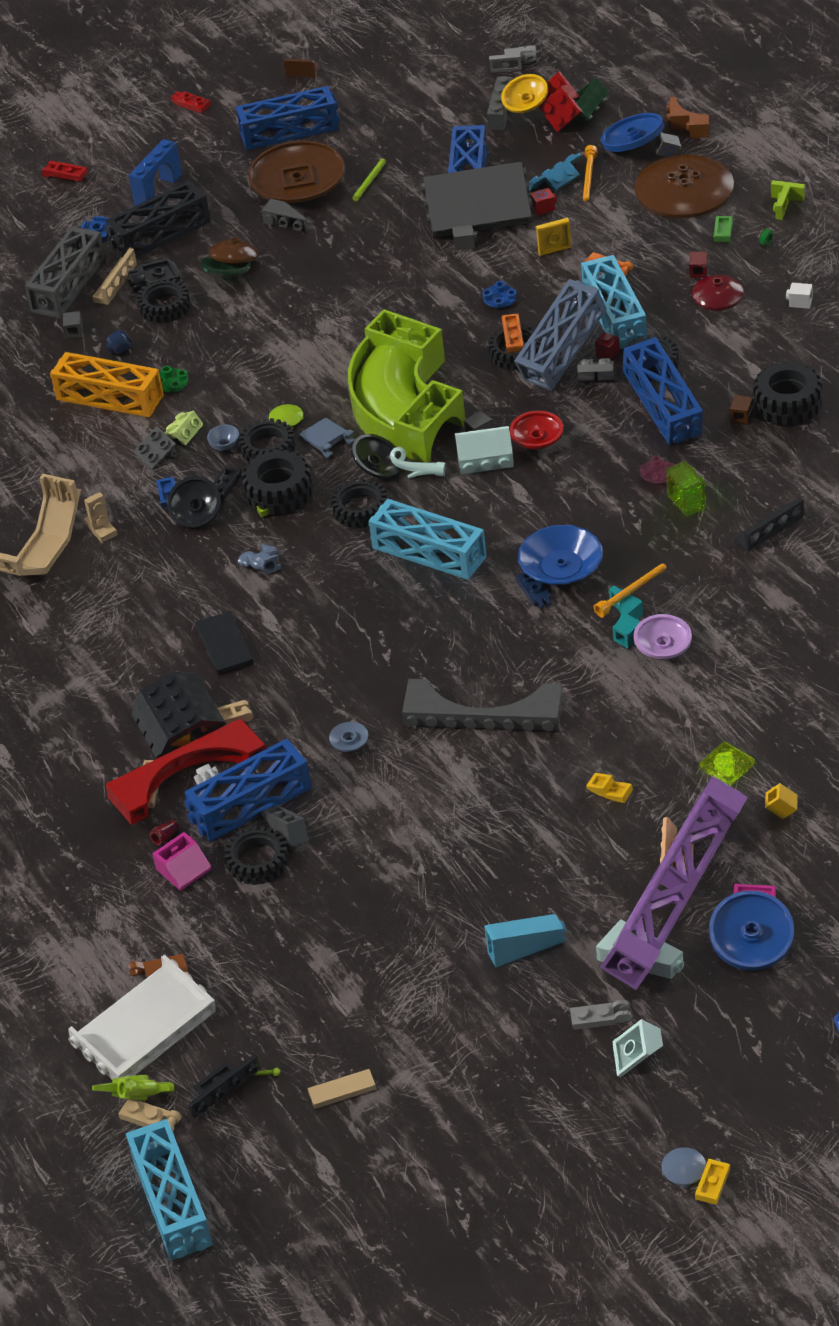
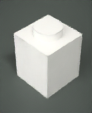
M792 283L786 293L789 307L810 309L812 284Z

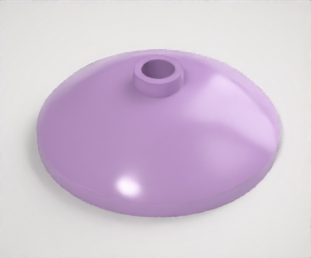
M668 614L649 616L643 619L634 630V643L639 651L656 659H669L681 655L688 649L692 640V633L688 624L682 619Z

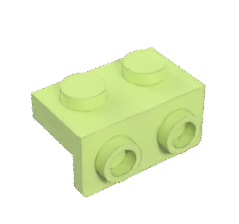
M195 411L179 413L175 417L176 420L167 426L165 434L171 440L178 438L183 446L187 445L203 425Z

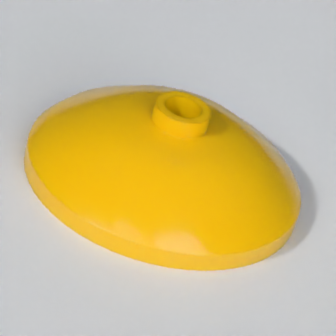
M521 75L511 80L502 91L501 100L507 110L514 113H526L536 109L543 103L548 94V86L546 81L539 75Z

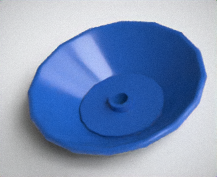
M553 525L539 529L524 540L518 551V563L523 572L535 581L550 585L570 584L583 580L596 571L603 557V547L598 538L588 530L573 525Z

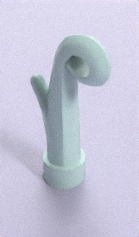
M395 447L390 453V459L395 466L413 471V473L408 475L409 479L421 475L444 477L446 474L445 462L421 463L404 461L406 451L402 447ZM401 452V457L397 459L396 454Z

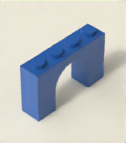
M163 139L128 175L134 206L156 197L154 178L158 169L160 179L172 183L182 175L176 142Z

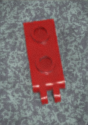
M177 91L170 97L175 105L201 114L211 106V100L187 92L181 93Z

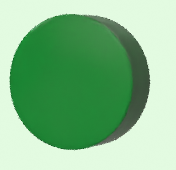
M766 228L760 236L759 244L768 246L773 238V231Z

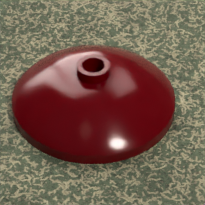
M726 275L705 277L697 282L692 289V298L698 306L715 311L726 310L736 306L744 295L742 284L738 280Z

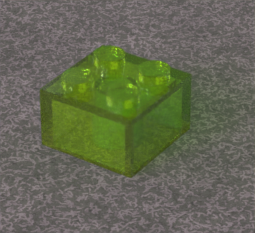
M683 461L666 468L667 495L687 517L705 509L706 495L704 487L706 483L704 478L696 473L694 467Z

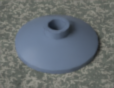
M344 722L332 729L329 740L335 749L351 752L360 749L366 744L368 731L360 723Z

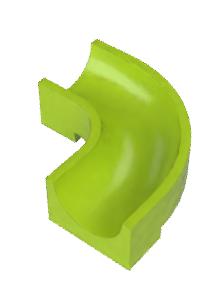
M383 309L365 328V338L353 353L348 368V386L352 411L356 422L365 434L381 436L390 441L395 447L404 448L407 458L421 463H430L435 436L445 421L463 427L465 420L462 390L434 380L428 385L425 384L445 362L442 329Z

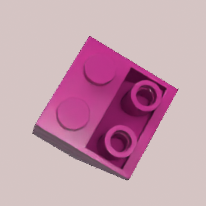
M185 832L152 853L156 870L180 891L212 870V866L198 844Z

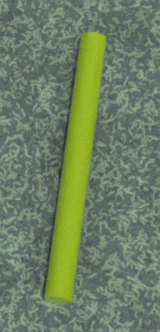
M381 159L354 194L352 197L354 201L359 200L386 164L385 159Z

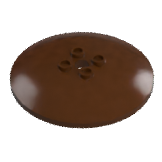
M294 141L274 146L261 153L252 162L248 171V178L252 189L263 198L268 200L275 199L286 203H297L318 198L333 190L344 176L345 165L341 154L326 144L314 141Z
M676 155L655 161L644 168L635 181V195L639 203L655 214L672 218H690L708 214L724 205L731 197L734 189L733 176L726 166L714 159L699 155Z

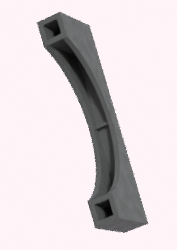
M408 679L402 710L404 726L559 731L563 704L562 684L543 683L531 695L515 703L493 708H474L459 705L445 699L432 688L428 679Z

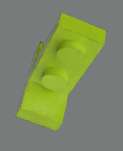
M772 180L771 198H777V202L773 206L776 219H783L790 200L804 201L805 184Z

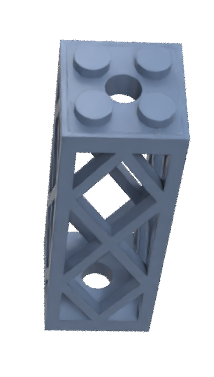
M569 279L514 361L523 380L553 391L606 311L604 301L596 287L584 285L579 280ZM566 303L562 317L559 319L560 306ZM578 305V311L573 313V311ZM586 315L585 328L579 331L583 318ZM563 328L562 338L559 341V332ZM542 339L538 353L535 355L536 341ZM562 351V364L555 367L559 354Z

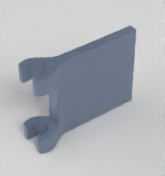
M327 418L322 419L298 434L301 439L319 449L326 458L334 455L329 449L342 439L349 445L355 441L352 437L354 432L351 429L345 430Z

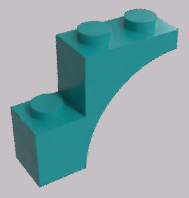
M613 585L609 589V599L623 589ZM628 595L614 605L619 610L621 616L613 626V641L627 649L634 644V630L640 623L638 619L643 616V602L632 595Z

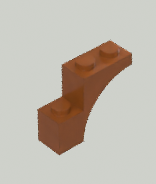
M670 97V104H667V123H670V129H686V132H690V138L709 137V114L689 112L678 104L676 97Z

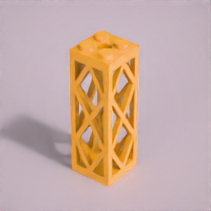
M65 352L50 373L56 400L150 418L164 396L159 369ZM91 364L98 371L87 373L80 368ZM106 366H111V367H116V368L109 369V368H107ZM131 371L139 379L128 381L120 375ZM87 388L94 394L83 397L76 390ZM128 396L134 402L123 405L117 398ZM106 400V401L109 402L110 404H108V403H103V402H98V401Z

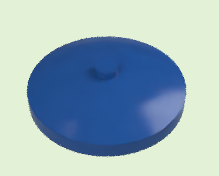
M641 113L624 118L610 126L602 134L601 143L603 148L611 152H621L640 147L656 138L664 129L663 119L656 113Z
M741 891L728 896L717 905L710 919L709 937L717 955L729 965L742 970H763L780 962L789 952L794 938V923L789 910L774 896L760 891Z

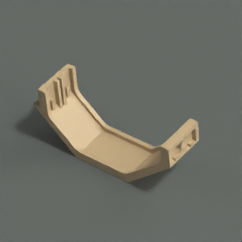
M47 474L41 475L40 483L43 491V501L36 530L17 557L0 553V571L19 576L48 573L71 538L81 489L76 488L74 480Z

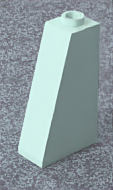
M620 919L596 946L597 960L604 961L623 929L625 921ZM633 930L632 934L637 936V932ZM664 942L660 949V954L648 973L672 979L676 973L683 969V952Z

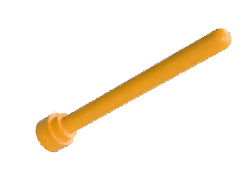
M588 145L584 153L587 158L583 200L585 202L590 197L593 160L597 157L598 149L594 145Z
M660 564L609 600L596 603L594 605L595 613L601 618L609 614L612 606L665 571L666 565Z

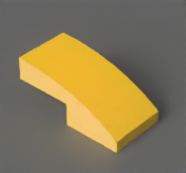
M595 773L586 785L587 789L591 792L621 803H625L633 791L632 784L614 781L612 775Z

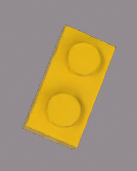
M708 1159L695 1193L696 1200L717 1205L730 1171V1164Z

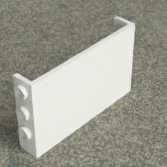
M165 955L161 957V968L78 1032L72 1026L68 1029L71 1045L76 1049L79 1048L89 1062L93 1061L98 1070L103 1075L107 1074L111 1079L135 1076L216 1012L215 1000L207 994L206 989L201 984H196L188 972H183L173 959L170 960Z

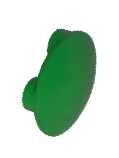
M170 366L161 368L159 374L163 392H177L188 384L186 370L171 368Z

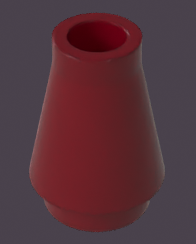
M171 820L154 827L152 832H150L152 842L158 846L165 845L174 833L179 830V824L175 820Z

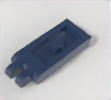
M525 573L515 576L516 582L533 606L537 605L542 609L544 608L543 602L546 606L551 605L550 593L542 582L535 581Z

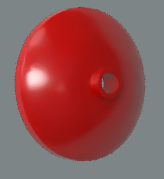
M547 411L526 412L515 418L510 425L511 439L517 445L527 449L549 447L556 443L563 434L561 419Z

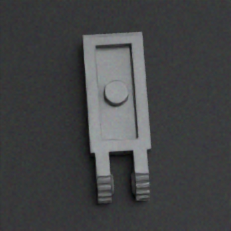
M618 1000L613 1004L606 1003L570 1008L572 1027L574 1030L615 1025V1023L629 1021L632 1019L631 1012L627 1011L630 1009V1003L628 1000Z

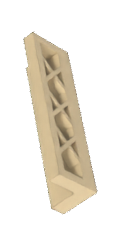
M129 248L125 255L118 260L94 294L93 302L110 304L129 277L127 275L128 271L133 270L137 265L134 249Z

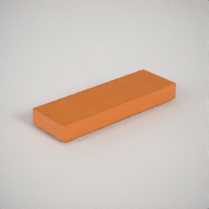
M519 314L503 315L502 324L507 353L521 352L524 343Z

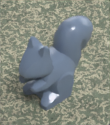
M263 543L261 544V552L256 554L252 551H247L238 558V563L242 567L252 566L254 569L262 570L267 574L281 569V565L276 562L279 560V556L275 555L278 553L277 548Z

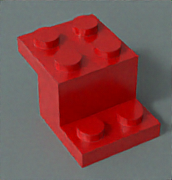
M557 72L546 82L548 94L543 103L538 106L557 132L562 130L582 112L575 102L580 96L561 72Z

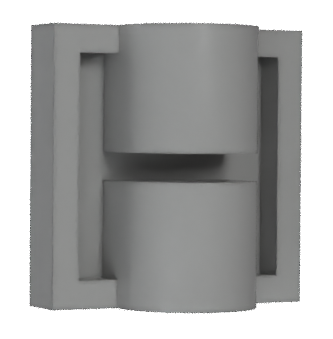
M601 358L599 362H593V359H582L577 365L579 381H595V372L598 373V381L614 380V361H610V358Z

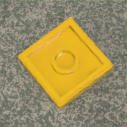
M568 217L536 226L538 253L540 256L572 248Z

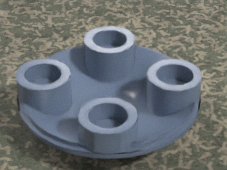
M691 1148L674 1149L662 1161L663 1175L681 1188H689L693 1183L699 1181L706 1167L703 1155Z

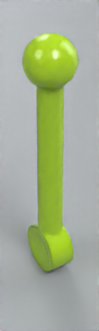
M274 1068L273 1070L258 1071L255 1075L273 1074L278 1076L280 1075V1070Z

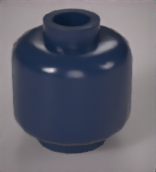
M116 330L106 338L108 344L105 346L111 354L114 352L116 355H121L130 349L132 341L125 331Z

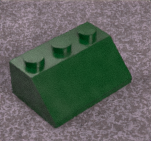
M597 78L577 92L580 97L575 102L582 112L570 122L571 124L580 125L582 122L587 123L593 117L591 114H594L600 108L598 105H601L606 100L605 96L609 91Z

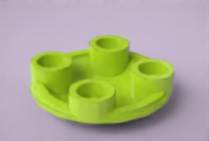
M285 404L274 408L270 412L269 421L270 418H274V422L280 419L281 423L285 421L293 429V426L303 420L304 415L298 406Z

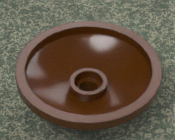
M232 237L213 245L209 249V256L220 262L245 263L257 259L259 251L248 242Z

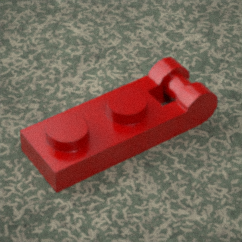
M49 161L41 171V174L46 178L53 176L79 182L88 173L87 167L56 161Z

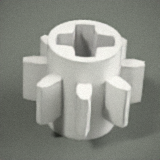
M206 764L196 770L198 775L194 776V779L198 785L216 776L219 772L216 766L211 768L209 764Z

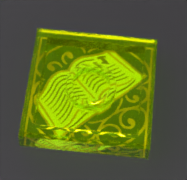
M723 741L698 765L702 771L731 786L755 764V759Z

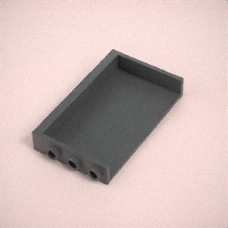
M522 162L423 177L424 183H421L422 193L426 194V198L423 199L424 207L428 208L429 213L426 214L427 224L431 223L433 238L453 235L452 227L472 225L473 231H482L531 223L530 208L532 207V200L527 195V192H530L528 182L525 183L524 177H527L526 168H522Z

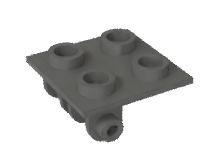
M158 426L133 451L152 470L166 455L169 457L177 455V450L174 447L176 443Z

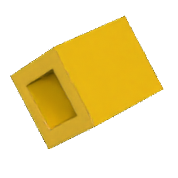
M779 783L766 792L765 808L781 819H784L797 810V794Z

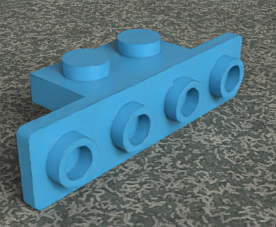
M571 154L563 163L560 161L553 169L545 170L542 176L534 177L530 181L529 191L546 182L552 191L555 192L578 178L580 174L573 165L577 163L581 154Z

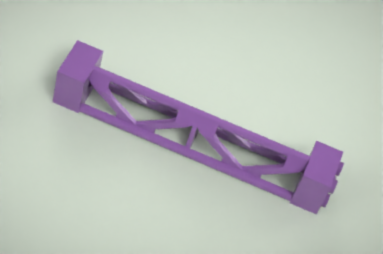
M712 776L600 966L601 969L637 990L661 952L660 949L729 827L748 798L747 796ZM715 836L695 870L691 844L707 837ZM681 848H683L684 851H685V859H686L687 873H686V869H685V864H684V859H683V854H682ZM673 861L676 862L677 869L671 866ZM661 884L669 889L660 891L657 888ZM670 904H676L656 939L654 937L652 911ZM642 917L645 919L647 940H646V935H645V930H644V925H643ZM633 930L637 932V936L632 934Z

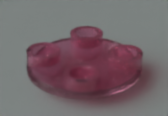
M653 456L651 460L640 466L639 472L641 477L648 482L664 483L674 478L676 465L662 460L660 456Z

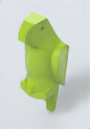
M148 1075L114 1078L112 1083L92 1085V1090L112 1092V1096L141 1101L147 1100L148 1096L160 1092H174V1084L171 1082H155L150 1080Z

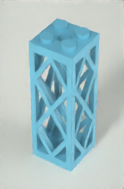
M614 255L581 263L582 283L589 287H596L604 301L606 311L599 322L605 333L619 337L620 349L628 346V343L630 341L633 342L635 338L640 340V336L647 338L646 314ZM602 292L609 295L607 302L605 301ZM613 297L618 299L615 308L610 306ZM621 303L627 311L626 313L619 310Z
M387 499L369 520L373 549L467 580L471 578L487 557L484 529ZM413 515L420 525H411L402 517ZM429 519L434 520V521H437V522H441V523H433V522H431ZM454 528L462 538L453 539L443 530ZM402 539L413 548L402 550L394 540ZM435 553H445L454 562L443 563ZM415 555H423V556H424L425 558H427V559H424V558H421V557H418V556H415Z
M168 1119L126 1133L134 1165L170 1261L212 1246L206 1217ZM170 1154L168 1161L161 1156ZM157 1162L166 1167L164 1172L156 1168ZM171 1171L176 1174L175 1179L170 1176ZM153 1174L162 1179L159 1188L151 1183ZM167 1183L173 1186L170 1195L165 1192ZM178 1190L187 1195L185 1204L175 1199ZM162 1199L168 1201L167 1207L161 1204ZM173 1205L182 1210L181 1216L172 1211ZM169 1218L176 1221V1223L168 1225Z

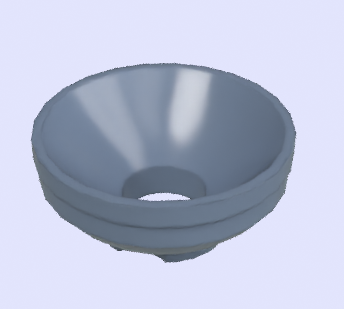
M225 424L212 428L207 435L209 445L219 451L231 450L239 442L238 429L232 425Z

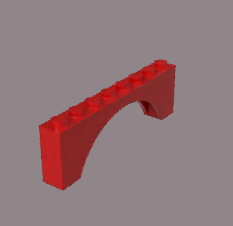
M240 718L106 783L108 799L127 821L133 825L149 817V803L154 792L161 783L174 773L204 762L229 761L241 763L266 750L265 744Z

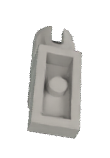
M535 45L504 49L505 55L489 56L491 73L522 70L521 64L537 62Z

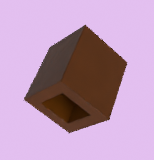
M735 395L730 407V422L748 425L753 413V397Z

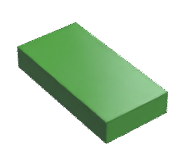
M716 216L714 242L731 241L733 216Z

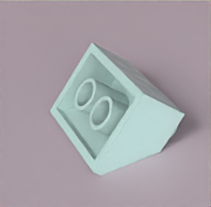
M509 426L455 433L460 474L514 467Z

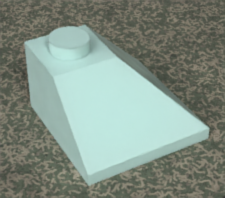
M641 1019L612 1041L617 1076L622 1077L663 1046L660 1028Z

